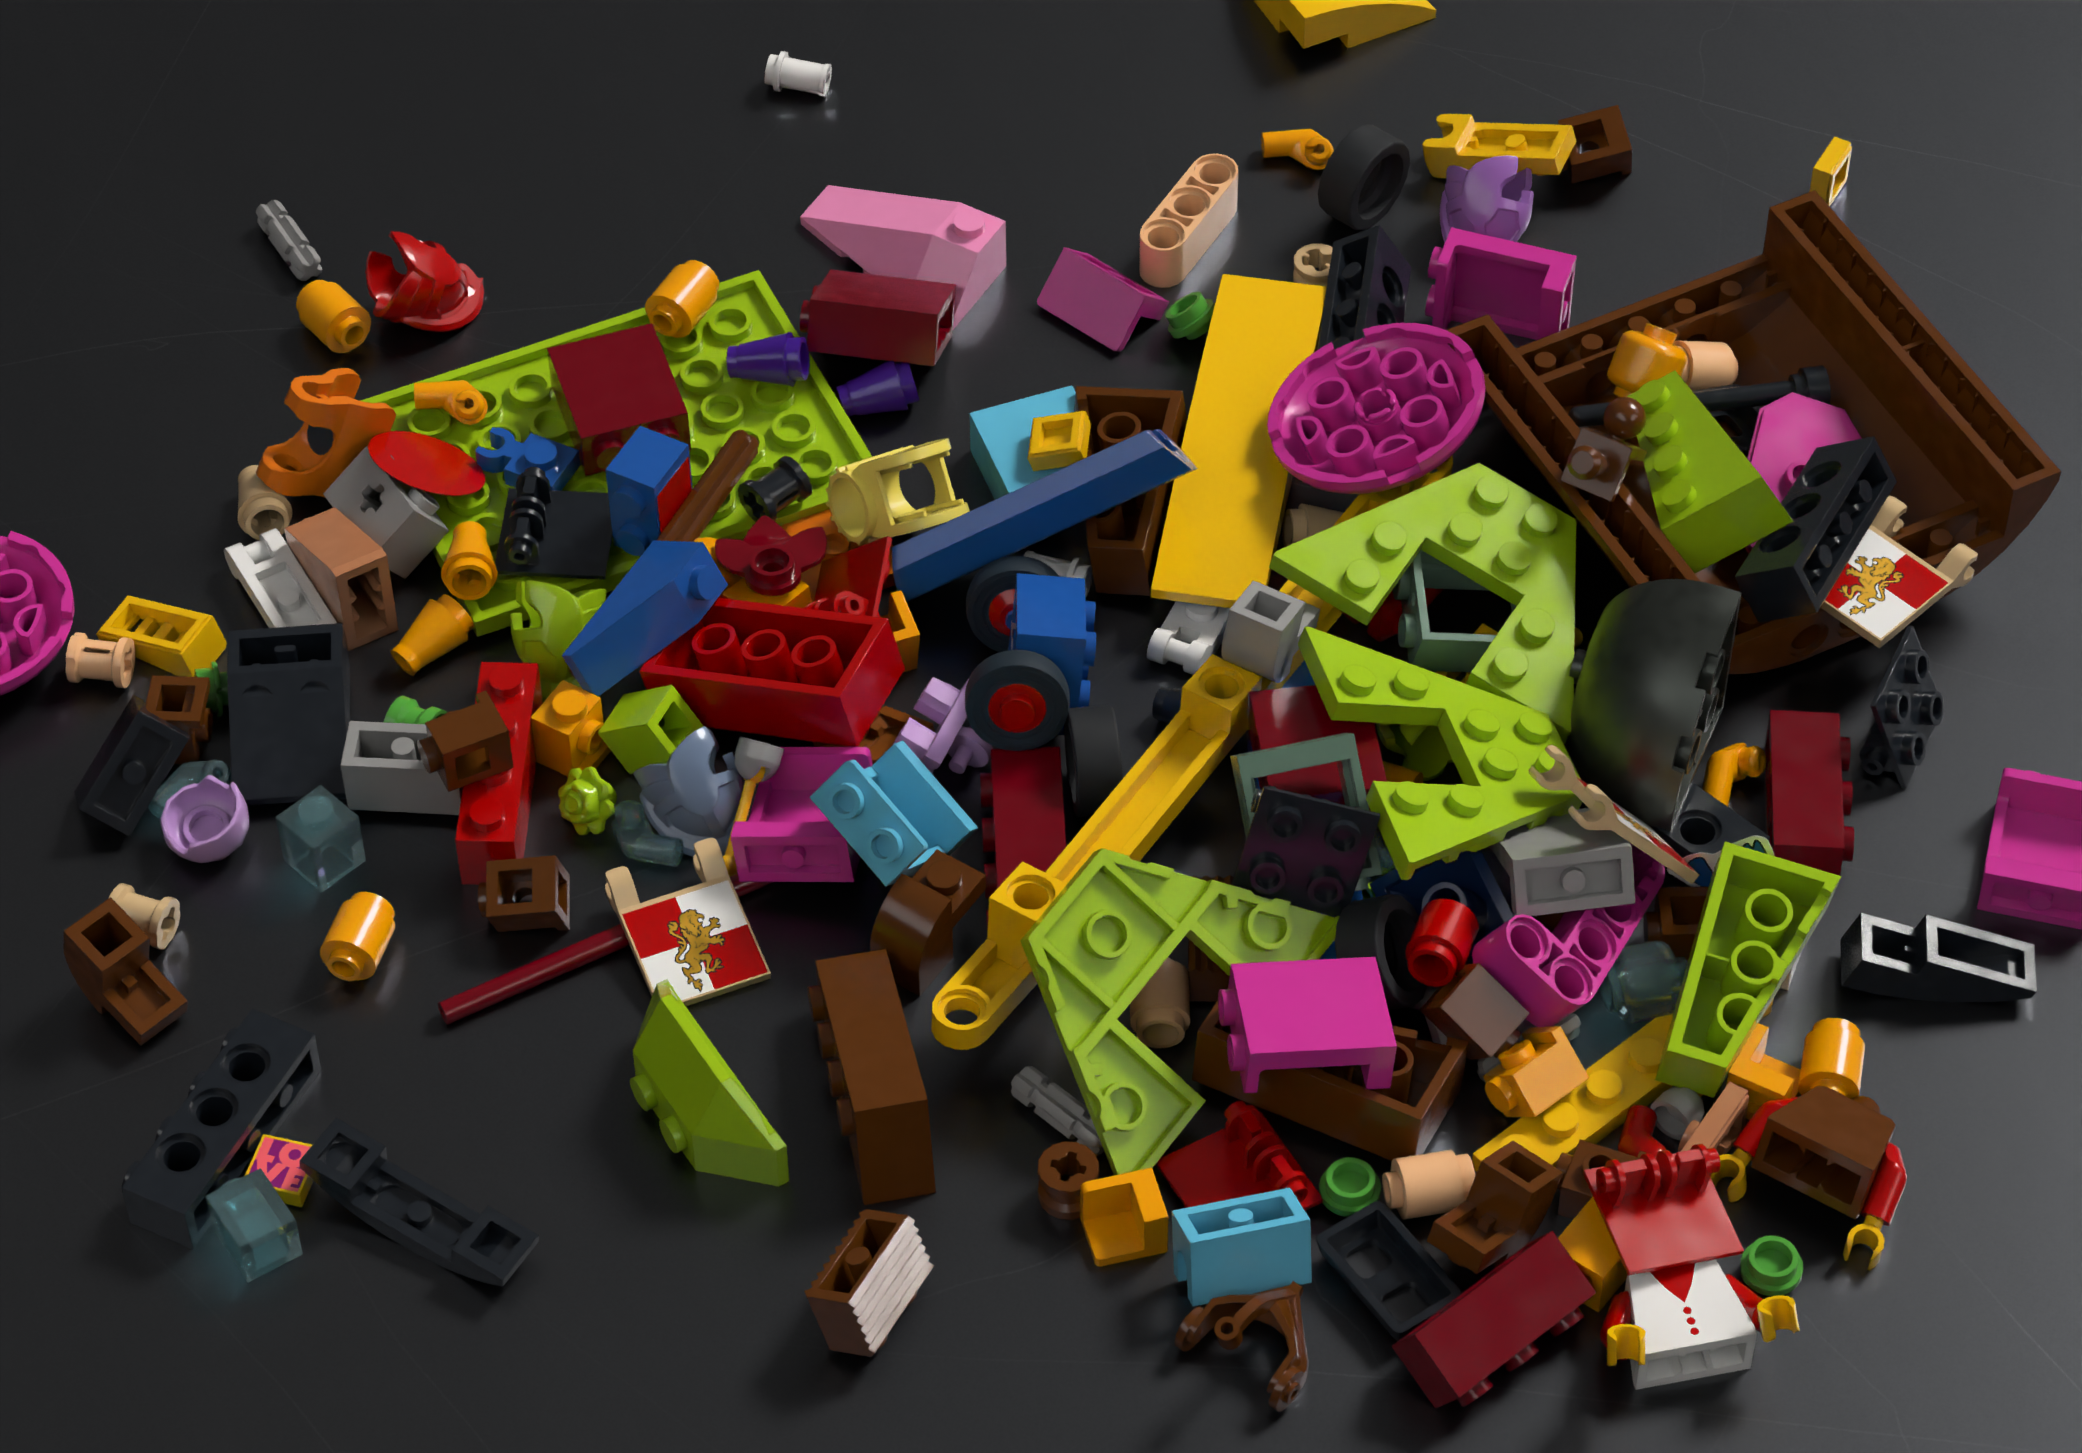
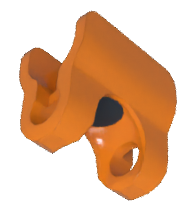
M350 368L332 369L323 375L295 377L290 384L284 404L304 423L292 438L284 443L268 446L265 449L256 474L269 488L284 496L316 495L326 498L323 493L358 454L368 446L370 440L380 433L391 430L396 417L395 411L386 403H369L354 399L361 379Z

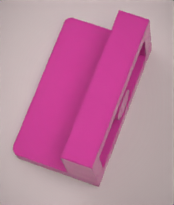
M1064 247L1037 299V304L1111 350L1121 352L1126 346L1139 318L1143 316L1160 321L1169 301L1092 255Z

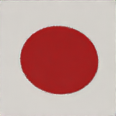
M389 431L374 436L368 444V452L372 460L384 472L411 487L440 495L463 496L479 491L485 484V474L477 462L459 448L440 439L414 432Z

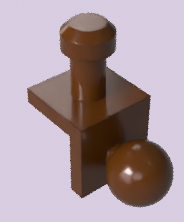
M1630 397L1617 398L1606 407L1603 420L1609 435L1599 430L1581 428L1573 450L1568 456L1566 467L1560 479L1561 481L1608 501H1615L1631 460L1644 461L1647 450L1625 442V439H1631L1640 434L1646 424V413L1643 406L1637 400Z

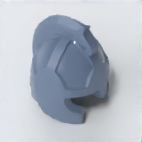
M706 726L695 730L687 736L672 752L667 764H649L637 769L633 773L642 789L639 797L644 812L654 829L669 845L691 857L696 854L694 843L707 838L716 839L722 855H725L744 787L742 776L738 773L734 764L735 755L733 752L723 755L728 770L716 773L715 759L720 746L712 731L708 730Z

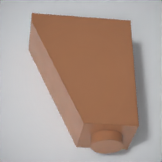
M335 507L284 528L287 545L336 622L343 623L347 651L399 630L388 558L381 546Z

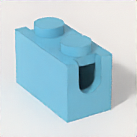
M1291 1188L1172 1211L1174 1275L1178 1282L1187 1280L1188 1299L1192 1306L1208 1304L1211 1299L1217 1297L1254 1294L1290 1285L1293 1281L1299 1285L1312 1283L1310 1218Z

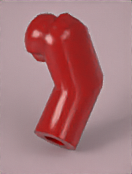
M1634 1105L1628 1110L1617 1151L1638 1157L1639 1152L1643 1151L1651 1153L1656 1157L1659 1151L1666 1150L1663 1144L1652 1137L1657 1122V1115L1651 1108L1643 1105Z

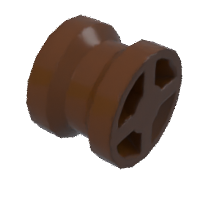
M1064 1141L1053 1144L1042 1153L1038 1160V1199L1041 1207L1049 1215L1064 1220L1080 1218V1185L1084 1182L1098 1179L1099 1162L1093 1151L1080 1143ZM1068 1175L1067 1180L1062 1181L1061 1176Z

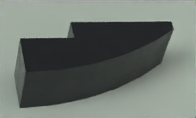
M1860 913L1840 939L1841 986L1884 996L1940 1002H1998L2031 999L2037 992L2034 944L1927 914L1916 927H1911Z

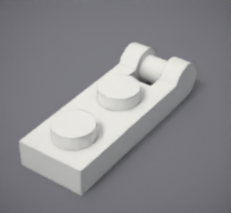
M274 528L260 534L259 541L247 546H243L239 542L224 548L225 559L231 573L236 579H239L269 628L337 623L278 529Z
M1176 601L1161 628H1157L1154 631L1148 645L1147 659L1163 665L1167 661L1183 665L1184 672L1194 675L1212 654L1215 655L1221 645L1230 608Z

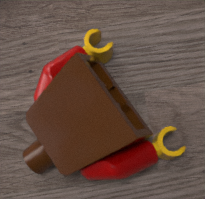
M1816 1086L1800 1097L1770 1100L1762 1104L1732 1145L1736 1149L1735 1152L1719 1156L1720 1170L1711 1174V1180L1716 1187L1720 1179L1733 1177L1734 1179L1727 1190L1728 1201H1738L1746 1193L1747 1180L1745 1168L1752 1160V1168L1855 1220L1861 1214L1865 1217L1863 1224L1856 1225L1848 1233L1843 1256L1844 1260L1847 1261L1854 1245L1866 1244L1873 1250L1867 1269L1871 1270L1879 1263L1885 1240L1881 1233V1228L1883 1225L1889 1226L1905 1188L1907 1175L1900 1149L1890 1143L1896 1124L1892 1119L1881 1114L1880 1107L1874 1100L1866 1096H1856L1850 1099L1828 1087Z

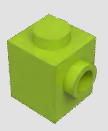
M667 685L623 694L598 734L629 774H633L637 769L649 764H667L670 755L687 736L704 726L675 687Z

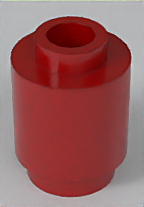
M1436 899L1423 907L1406 947L1408 970L1420 983L1433 987L1444 986L1450 983L1454 976L1457 978L1455 974L1464 968L1479 930L1478 920L1467 906L1451 899Z

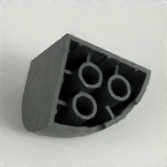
M1661 579L1635 585L1624 590L1608 603L1600 616L1587 651L1578 649L1569 673V676L1574 678V684H1577L1571 709L1572 730L1568 738L1573 763L1585 783L1596 785L1613 802L1648 825L1671 832L1722 712L1742 592L1706 582L1686 579Z

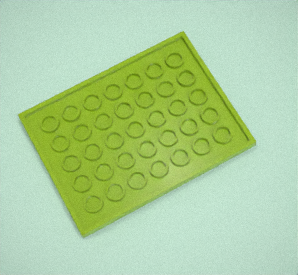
M759 270L720 282L716 302L688 336L675 338L662 335L656 331L688 412L692 488L697 484L734 431L744 430L748 435L755 436L759 441L758 454L698 538L712 537L715 539L744 540L747 532L756 522L747 514L738 496V487L746 480L756 481L771 471L773 464L785 455L798 462L807 474L812 485V495L802 502L794 501L778 512L775 522L780 526L830 509L826 505V502H828L826 488L829 486V476L836 474V468L872 457L810 353L807 380L796 381L794 386L730 378L726 359L729 346H736L791 332L794 337H800ZM644 307L415 382L467 381L484 396L488 405L487 414L484 419L476 424H462L443 408L416 410L414 383L360 401L388 404L396 414L390 431L414 432L440 439L459 448L475 461V450L478 446L488 450H497L491 447L489 431L492 427L504 428L510 431L515 441L524 443L530 433L574 448L551 386L547 348L650 324ZM580 465L562 491L608 493L606 471L585 476ZM483 470L485 484L479 491L473 494L448 496L428 492L438 502L440 508L436 513L449 530L432 549L441 569L452 543L455 527L466 521L477 522L485 528L487 542L495 562L509 488H515L505 484L504 471L491 473ZM612 538L605 580L498 575L494 586L484 597L477 600H462L459 598L457 600L474 622L473 631L479 637L511 626L510 613L521 612L522 622L529 620L525 609L516 602V586L518 581L545 582L561 587L572 594L590 589H606L607 593L617 587L640 556L631 555L622 548L614 546Z

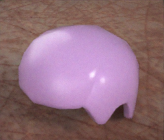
M207 775L198 784L193 783L184 786L166 801L160 818L163 836L168 847L180 857L196 863H208L225 859L242 845L250 827L248 806L237 785L234 782H231L230 785L226 784L212 775Z

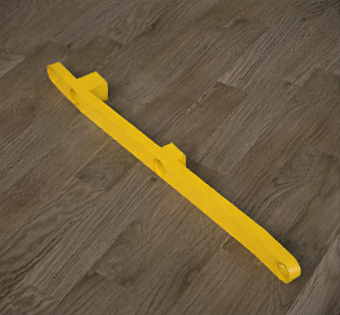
M1453 456L1437 467L1438 471L1428 473L1408 484L1382 492L1359 494L1333 526L1452 475ZM1289 579L1279 590L1320 609L1317 627L1315 628L1317 630L1327 633L1343 613ZM1300 649L1293 656L1289 675L1280 683L1227 662L1214 654L1195 672L1182 687L1179 712L1047 871L1043 872L1022 861L989 897L987 939L936 994L932 1002L931 1031L938 1042L955 1050H969L987 1041L1037 985L1020 940L1094 851L1103 848L1128 855L1132 860L1141 861L1248 730L1249 692L1281 689L1304 661ZM955 1010H967L974 1013L978 1018L970 1024L958 1025L949 1021L946 1015Z

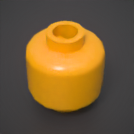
M1646 323L1643 332L1630 330L1623 333L1607 372L1608 379L1616 385L1614 394L1620 397H1627L1638 391L1645 383L1658 380L1674 370L1681 377L1687 362V355L1683 349L1674 345L1677 334Z

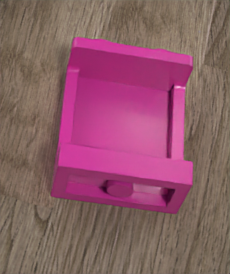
M1451 227L1444 247L1435 246L1430 258L1428 278L1436 280L1435 285L1431 286L1427 297L1425 316L1433 317L1432 326L1446 330L1451 321L1466 323L1488 314L1502 332L1539 340L1569 328L1576 255Z
M781 747L784 749L780 766L773 777L759 783L748 822L735 821L731 842L739 882H854L860 856L810 799V796L846 761L856 760L863 769L871 767L873 764L869 748Z
M2003 769L1979 893L1978 910L2082 930V781L2040 774L2029 770Z
M1376 957L1231 964L1228 989H1220L1218 993V1013L1221 1026H1230L1232 1034L1228 1035L1227 1040L1228 1064L1230 1071H1240L1244 1093H1257L1259 1075L1263 1070L1349 1065L1361 1066L1366 1089L1390 1088L1397 1044Z

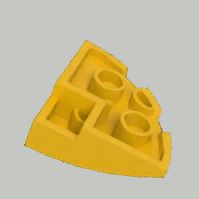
M1254 0L1278 33L1289 30L1303 49L1337 37L1340 38L1348 49L1436 18V9L1427 0Z

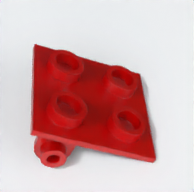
M886 536L823 560L814 602L807 604L804 608L880 617L878 609L883 584L890 571L888 557L892 538Z
M1236 1101L1225 1110L1224 1116L1227 1121L1224 1129L1161 1157L1155 1164L1186 1208L1285 1188L1292 1189L1305 1211L1323 1203L1318 1190L1261 1111L1259 1112L1254 1105H1246L1244 1101Z
M1695 1144L1687 1151L1672 1154L1669 1150H1662L1657 1153L1656 1157L1651 1153L1642 1154L1638 1160L1622 1163L1617 1159L1608 1160L1603 1167L1584 1170L1585 1180L1628 1276L1743 1254L1744 1249L1711 1180V1174L1719 1172L1721 1166L1720 1157L1715 1148L1707 1149L1703 1144Z

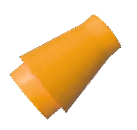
M466 521L458 524L453 531V540L442 566L441 578L450 593L462 600H477L484 597L494 586L498 572L487 542L485 528L477 522Z
M443 594L437 601L429 599L401 641L390 651L391 656L405 672L414 676L421 668L467 642V633L474 628V622L468 612L449 595Z

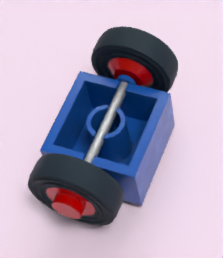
M1008 556L994 560L985 565L974 576L966 597L967 619L975 636L983 644L999 653L986 658L972 672L965 690V711L972 729L990 745L1011 751H1024L1040 747L1051 741L1056 735H1064V724L1069 708L1089 706L1090 680H1088L1089 666L1093 667L1095 661L1096 632H1094L1096 604L1093 601H1085V579L1059 577L1044 562L1026 556Z

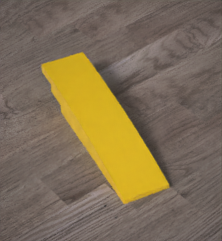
M1222 274L1181 450L1198 469L1174 480L1151 586V598L1231 608L1253 580L1268 586L1272 571L1269 565L1277 549L1293 475L1282 466L1274 453L1268 434V414L1273 399L1285 379L1301 362L1317 351L1326 286Z

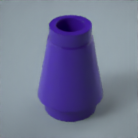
M791 332L736 346H729L727 349V370L730 378H741L794 386L796 381L807 380L810 359L805 337H794Z
M887 361L848 381L847 384L837 386L842 407L848 417L908 410V404L920 401L909 363Z

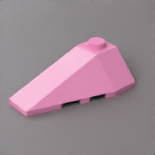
M828 185L800 216L802 226L838 256L851 258L863 268V273L956 284L953 330L1006 268V221L961 202Z

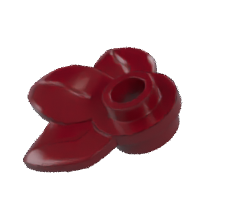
M766 515L761 516L747 532L744 540L718 539L715 542V556L719 565L730 573L744 577L746 584L751 590L766 596H779L795 589L800 583L801 573L820 564L827 550V537L823 527L809 528L791 537L780 525Z

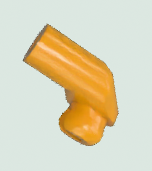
M1312 129L1261 133L1263 158L1290 156L1310 170H1321L1325 168L1328 159L1334 152L1329 140Z
M465 380L414 383L416 410L443 408L456 420L468 425L479 423L487 414L488 405L486 399Z
M1744 742L1734 743L1714 752L1706 764L1702 789L1728 807L1733 783L1745 779L1746 776L1758 777L1764 772L1766 767L1765 752L1759 746L1747 747Z

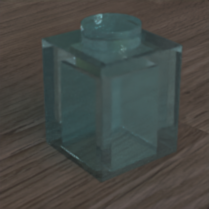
M319 785L276 816L284 861L321 893L366 861L359 816L322 785Z
M261 1168L242 1178L231 1179L218 1190L205 1196L213 1231L247 1283L303 1255L296 1220Z

